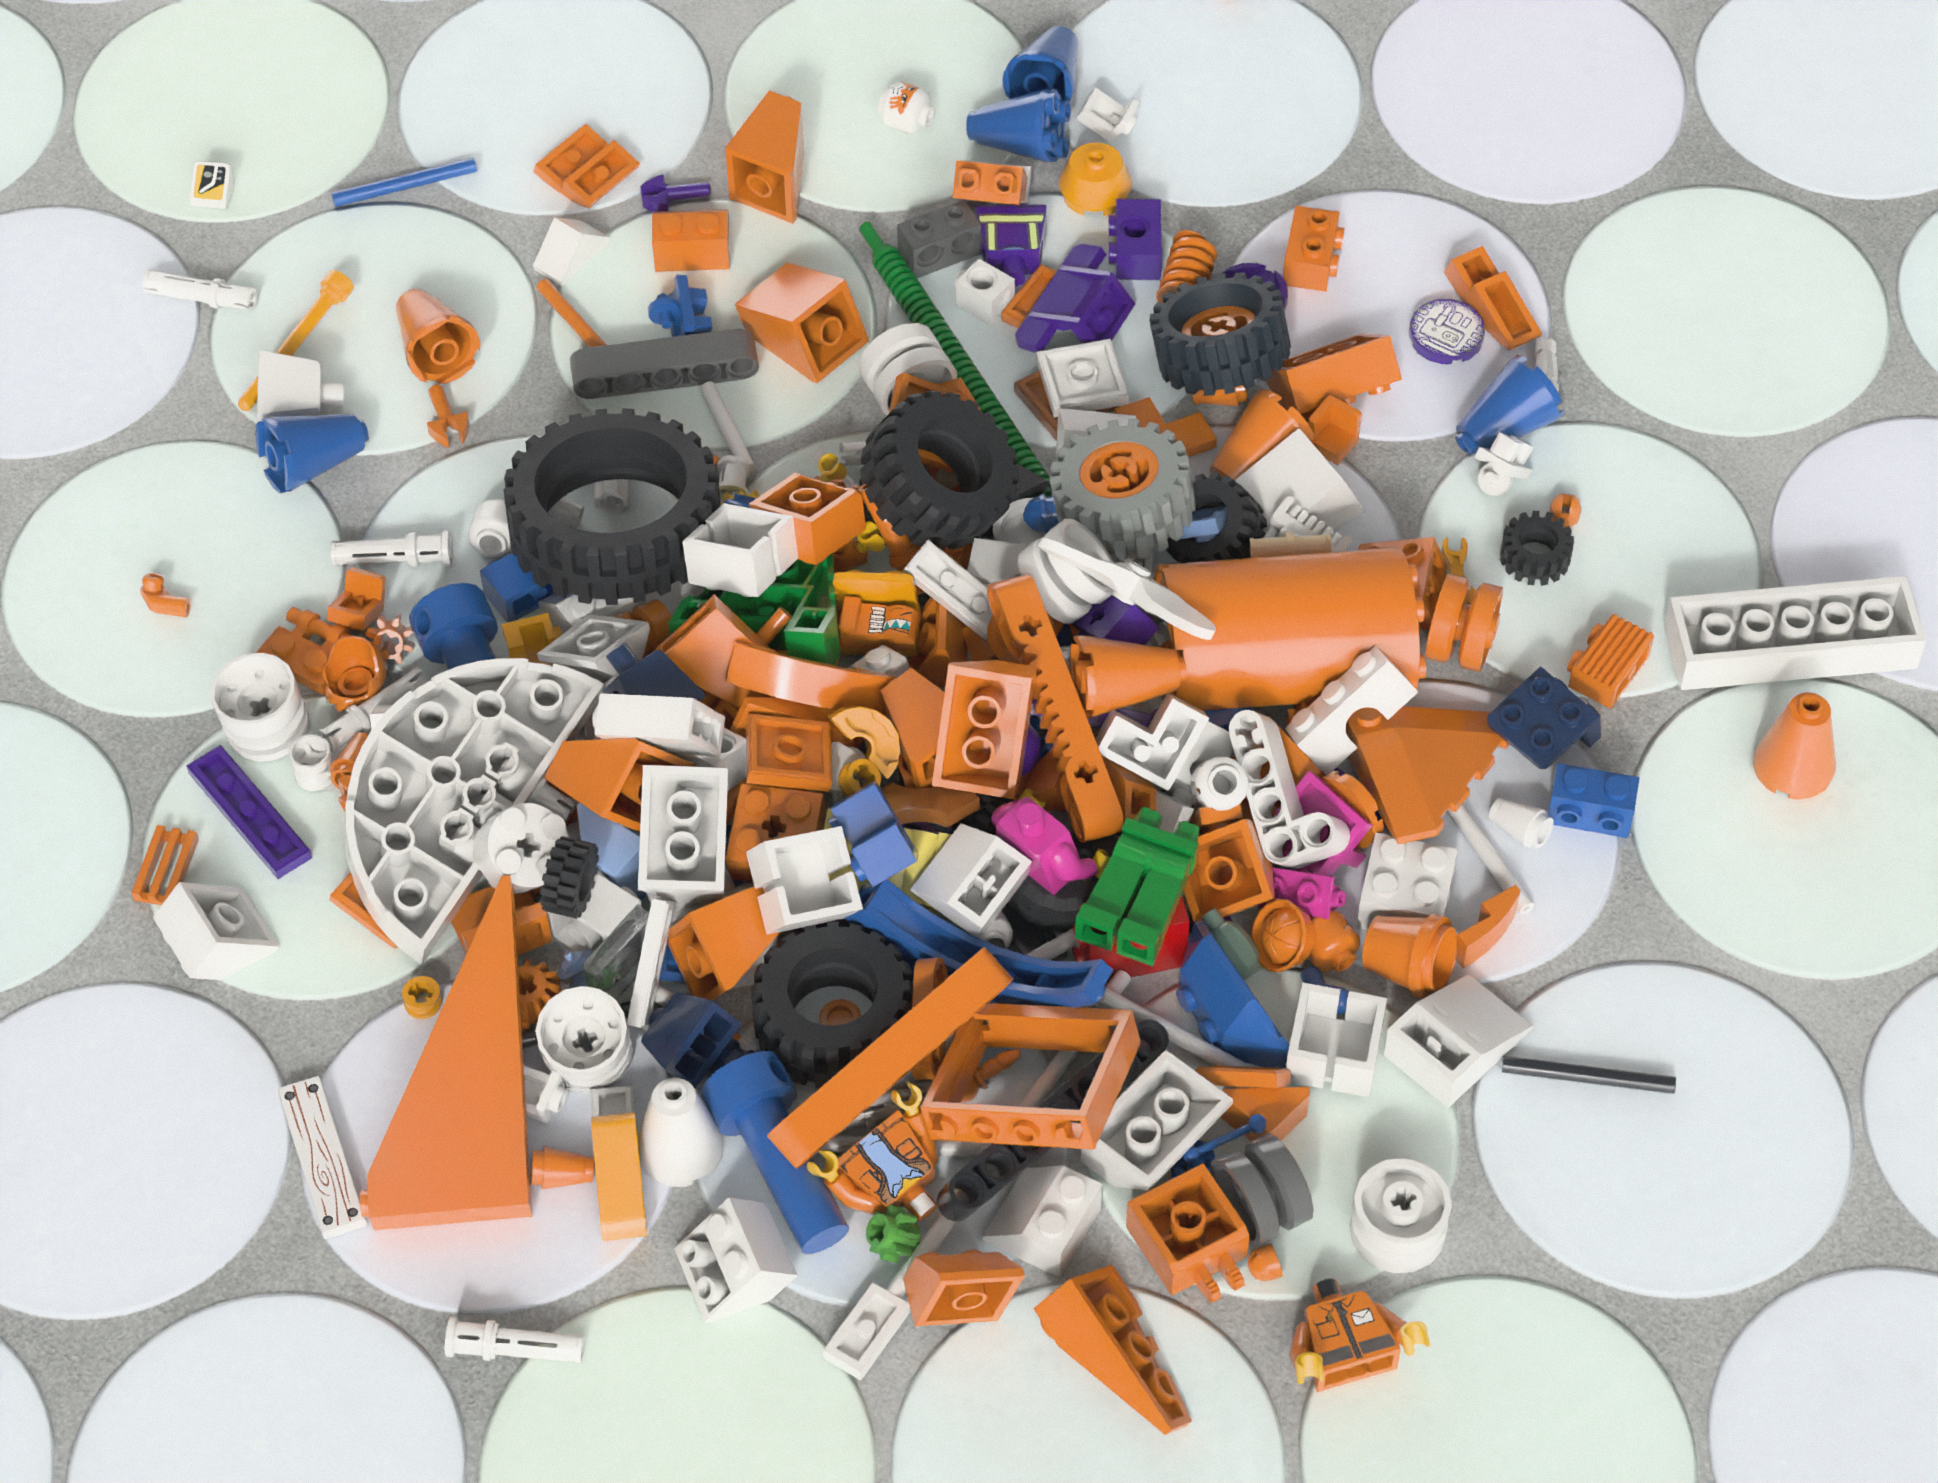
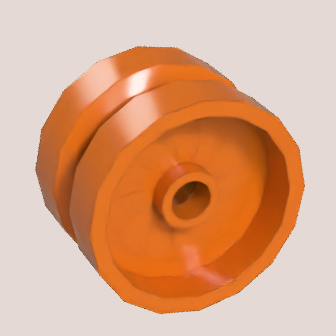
M1448 573L1443 582L1432 618L1425 658L1446 663L1453 656L1457 642L1460 641L1458 654L1460 668L1480 673L1497 633L1501 615L1499 611L1502 603L1503 587L1485 582L1476 589L1472 603L1469 605L1468 601L1471 590L1469 579Z

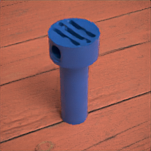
M457 583L441 587L424 596L412 608L409 615L410 626L424 657L430 662L445 664L447 669L450 670L457 666L477 661L496 659L490 643L494 640L498 631L497 621L483 590L477 585Z
M759 1051L731 1061L717 1070L706 1080L701 1088V1097L720 1133L725 1136H742L802 1253H818L838 1243L848 1233L849 1226L829 1188L824 1184L823 1177L812 1175L807 1170L808 1162L815 1163L813 1158L811 1157L802 1166L795 1169L767 1137L789 1115L787 1110L797 1098V1090L779 1056L772 1051Z

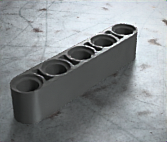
M731 329L583 348L571 355L570 368L575 394L584 399H596L698 386L709 381L721 383L751 378L758 372L759 362L753 334L745 329Z

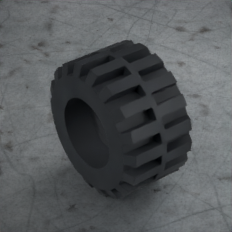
M1210 473L1209 478L1204 474L1195 475V481L1192 482L1196 502L1195 510L1226 505L1228 512L1226 525L1217 537L1207 542H1195L1194 537L1180 538L1178 541L1169 537L1167 539L1169 548L1166 551L1178 563L1250 558V538H1264L1266 533L1262 529L1268 527L1267 519L1262 515L1264 511L1261 505L1240 484L1227 475L1224 478L1219 473Z

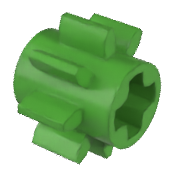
M894 1205L888 1206L887 1214L876 1211L866 1228V1238L871 1245L870 1252L880 1254L881 1260L893 1263L899 1262L900 1255L911 1257L921 1239V1231L916 1223L917 1216L907 1214L906 1208Z

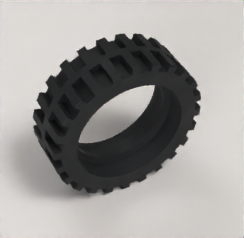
M607 408L595 410L596 415L582 418L580 413L569 416V422L559 426L554 422L546 426L545 435L539 438L536 435H532L525 441L526 452L516 451L512 457L513 469L508 468L506 470L503 492L513 556L518 557V565L524 573L532 571L534 583L541 588L547 584L552 585L554 595L566 598L569 593L577 595L578 602L591 604L592 599H605L606 605H618V599L633 598L634 603L646 601V594L657 591L662 596L671 592V584L680 581L682 584L688 582L682 541L701 524L706 525L705 520L720 507L717 465L713 463V454L709 447L701 446L700 436L694 431L685 434L683 424L674 419L669 423L661 421L660 414L648 411L646 416L635 415L634 409L622 408V413L607 414ZM626 479L650 483L663 488L679 500L671 510L659 519L639 528L613 533L589 532L572 528L557 521L548 514L550 509L570 492L585 485L606 480Z

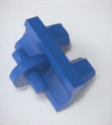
M676 274L674 278L676 288L668 295L664 293L657 295V299L648 306L650 320L655 324L661 325L664 329L671 328L672 337L712 331L711 317L694 315V313H704L707 306L706 289L689 287L687 275Z

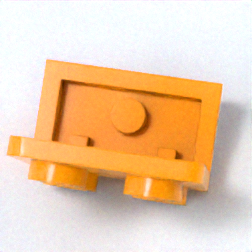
M848 570L846 572H837L833 575V586L840 610L839 622L845 596L860 597L862 603L886 605V607L904 605L915 609L919 613L920 618L914 647L910 650L895 652L902 656H918L922 614L912 575L895 570L886 573H865L860 570ZM839 632L840 655H866L869 651L873 650L844 648Z

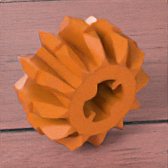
M526 958L523 966L518 967L521 1024L522 1029L529 1030L531 1024L538 1022L539 1014L547 1002L563 990L560 988V978L556 971L549 972L548 966L544 961L532 967V962Z

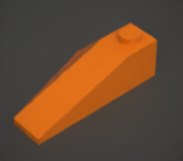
M1113 1265L1070 1278L1033 1308L1040 1318L1044 1332L1054 1339L1063 1351L1164 1435L1184 1428L1192 1422L1172 1376L1158 1367L1154 1353L1159 1348L1154 1337L1147 1336L1145 1338L1137 1321L1143 1315L1137 1300Z

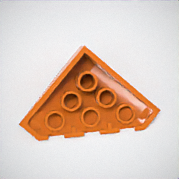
M1402 706L1391 718L1387 719L1377 709L1364 707L1356 710L1348 718L1345 727L1346 734L1356 745L1357 749L1347 758L1361 783L1375 799L1379 809L1378 812L1397 844L1437 836L1444 828V820L1441 817L1448 808L1449 811L1456 812L1470 795V788L1467 785L1472 778L1482 780L1495 764V757L1492 753L1499 746V748L1507 749L1510 745L1488 726L1487 716L1491 712Z

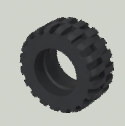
M926 391L924 394L916 393L907 397L869 434L865 440L866 446L861 452L860 461L864 465L860 469L862 484H867L868 486L865 494L869 503L876 505L878 508L876 514L882 521L886 519L893 526L891 529L899 536L905 534L910 537L909 542L918 546H923L929 540L941 550H944L946 547L954 550L963 548L967 543H973L974 538H980L1007 512L1009 505L1014 501L1017 494L1016 484L1019 482V469L1014 466L1017 457L1014 447L1009 448L1007 444L1009 440L1008 435L1004 429L999 430L994 423L996 419L989 412L984 414L978 409L979 405L969 399L962 401L960 400V395L946 392L942 396L941 391ZM918 449L929 451L943 459L955 473L961 492L950 490L935 481L923 466Z
M827 922V927L821 928L810 925L802 927L801 934L795 935L791 932L781 938V947L772 946L764 955V963L757 966L754 974V985L751 987L754 1030L756 1038L759 1039L760 1050L772 1051L777 1054L786 1072H791L792 1081L801 1085H806L808 1081L814 1082L815 1089H820L912 1009V971L909 964L902 960L901 951L894 944L890 943L886 946V937L878 932L872 931L870 934L864 932V926L850 923L849 928L840 927L839 922ZM830 986L854 989L865 995L873 1003L869 1010L861 1017L841 1025L814 1023L804 1018L795 1010L797 1004L809 993Z

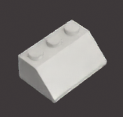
M643 765L638 890L679 903L711 904L724 899L728 768Z
M1165 1050L1115 1101L1095 1150L1081 1149V1162L1114 1187L1149 1191L1233 1104V1099L1169 1051Z

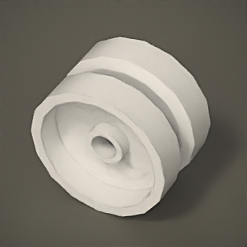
M919 323L902 324L888 329L870 343L859 361V373L874 394V398L886 416L890 411L896 376L905 372L935 384L957 379L955 367L942 350L929 327Z
M1064 519L1045 535V538L1060 542L1096 559L1114 563L1099 539L1087 527L1074 519ZM1041 539L1031 543L1018 555L1020 574H1030L1032 576L1046 612L1064 624H1073L1088 613L1092 608V604L1102 603L1114 591L1076 566L1040 549L1038 544Z
M1407 1158L1387 1159L1370 1167L1359 1179L1354 1194L1353 1210L1349 1225L1352 1243L1360 1256L1377 1269L1392 1273H1408L1430 1265L1442 1251L1452 1208L1449 1188L1440 1174L1424 1163Z

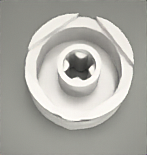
M533 803L513 805L490 817L477 831L473 844L474 862L478 870H481L487 878V882L495 889L501 876L505 875L511 876L514 894L525 893L544 885L542 877L543 873H546L547 870L545 865L547 859L551 858L550 851L552 847H555L556 840L560 839V836L568 837L566 824L562 817L541 805ZM517 842H521V847L525 848V855L523 849L517 848Z

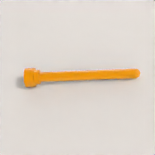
M336 270L329 271L320 284V297L276 353L293 356L330 307L337 305L339 302H344L354 290V285L346 275ZM258 376L238 401V406L243 411L251 410L257 402Z

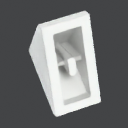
M554 217L533 264L534 270L558 285L564 286L610 243V237L581 220Z

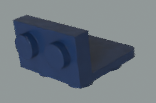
M1541 666L1487 716L1488 726L1539 769L1549 768L1577 740L1582 741L1590 748L1601 738L1600 715L1596 709L1589 703L1582 701L1569 690L1564 682L1553 677Z

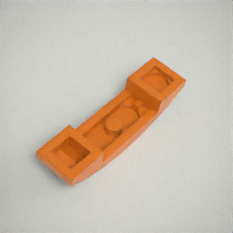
M735 641L725 681L752 691L832 710L858 705L874 709L885 716L880 690L886 687L895 677L856 667L852 670L776 653L774 649Z

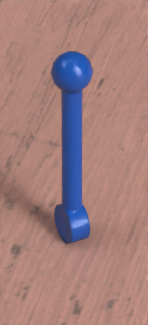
M1259 1114L1250 1117L1248 1124L1198 1147L1192 1146L1183 1155V1159L1187 1163H1195L1200 1155L1247 1133L1260 1134L1266 1129V1119Z

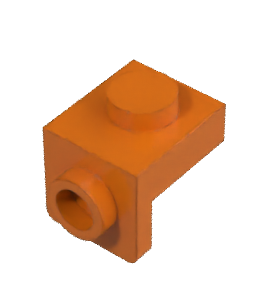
M354 567L349 568L346 571L345 591L328 606L327 621L341 624L349 630L364 631L384 610L385 576Z

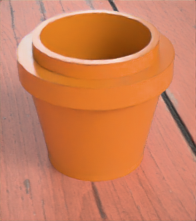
M1431 914L1427 918L1378 915L1371 922L1365 936L1362 951L1363 967L1366 971L1373 972L1409 989L1412 996L1424 999L1447 985L1456 960L1457 933L1448 917Z

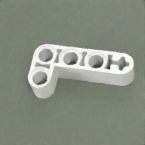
M1243 710L1235 714L1230 721L1229 735L1236 760L1244 768L1248 776L1249 788L1246 795L1265 857L1272 863L1291 869H1298L1344 851L1350 840V830L1345 822L1320 812L1304 816L1276 722L1267 716L1251 710ZM1269 761L1270 771L1265 778L1261 779V767ZM1280 799L1281 811L1273 818L1271 814L1272 806ZM1329 824V838L1321 843L1320 832L1324 826ZM1291 838L1293 843L1292 851L1288 856L1284 857L1282 852L1283 845Z

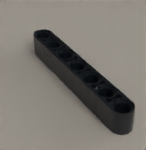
M1143 1020L1136 1024L1140 1039L1148 1043L1150 1051L1144 1050L1139 1046L1121 1090L1146 1070L1167 1049L1169 1044L1168 1032L1159 1022ZM1101 1053L1036 1108L1080 1110L1084 1099L1080 1096L1077 1087L1083 1088L1088 1092L1105 1053ZM1071 1121V1123H1081L1080 1121ZM992 1143L957 1172L938 1192L936 1201L940 1213L952 1221L967 1219L1052 1147L1030 1146L1031 1152H1027L1021 1149L1019 1145ZM985 1163L996 1166L1000 1172V1178L989 1174ZM954 1189L964 1191L969 1198V1204L959 1201L955 1196Z

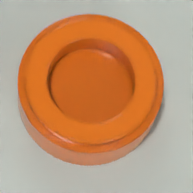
M844 999L833 1000L821 1009L819 1024L841 1025L849 1023L861 1017V1012L851 1001Z

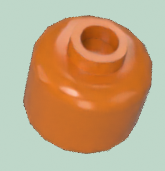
M1330 910L1329 919H1324L1320 916H1309L1315 931L1314 946L1308 957L1314 967H1319L1321 972L1333 970L1342 972L1352 966L1356 961L1357 957L1355 954L1360 947L1361 941L1358 933L1345 916L1336 910Z

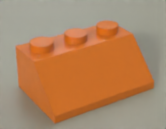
M1361 333L1290 357L1288 360L1284 359V366L1280 371L1271 369L1272 377L1266 380V383L1272 392L1282 397L1279 404L1285 410L1293 406L1306 419L1310 418L1329 394L1349 405L1357 401L1355 395L1367 391L1369 395L1389 391L1391 389L1390 383L1402 380L1390 335Z
M999 660L949 663L932 786L1015 799L1021 783L1037 667Z

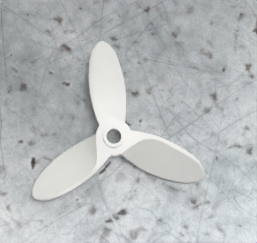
M1042 537L1038 544L1040 549L1076 566L1086 574L1114 590L1112 595L1130 605L1137 604L1145 611L1157 615L1193 636L1206 640L1212 639L1216 631L1215 625L1202 613L1187 604L1180 596L1155 582L1150 576L1151 572L1129 559H1124L1122 563H1111L1096 559L1060 542Z

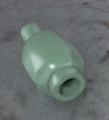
M1215 907L1202 916V919L1211 930L1210 932L1214 939L1223 949L1244 981L1262 968L1258 961L1260 952L1257 946L1239 924L1233 921H1224Z

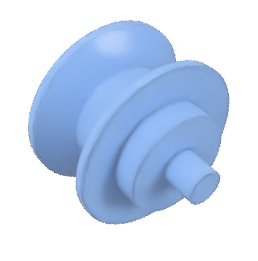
M568 950L564 953L563 956L566 959L562 962L558 976L561 980L571 978L572 982L569 989L580 986L589 987L586 962L594 954L592 950L576 951L574 953Z

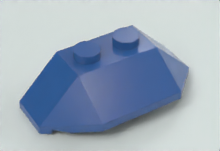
M1199 919L1195 921L1180 968L1179 987L1176 990L1180 1006L1186 1013L1191 1012L1198 1022V1029L1204 1041L1213 1044L1215 1047L1248 1064L1260 1067L1286 1068L1290 1045L1274 1025L1223 949L1218 945L1204 920Z

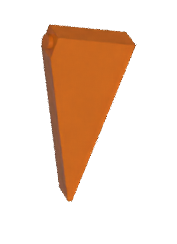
M510 875L501 876L367 1174V1190L360 1191L362 1217H369L373 1230L532 1217L515 898Z

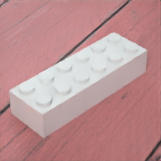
M1907 576L1670 597L1664 622V629L1680 690L1917 669L1926 643V637Z

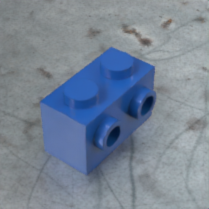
M1557 763L1548 816L1553 819V825L1628 838L1635 811L1640 777Z

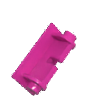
M1273 868L1275 898L1258 904V908H1263L1270 901L1284 899L1294 903L1309 916H1320L1324 919H1329L1330 910H1336L1345 904L1346 894L1338 886L1333 885L1334 877Z

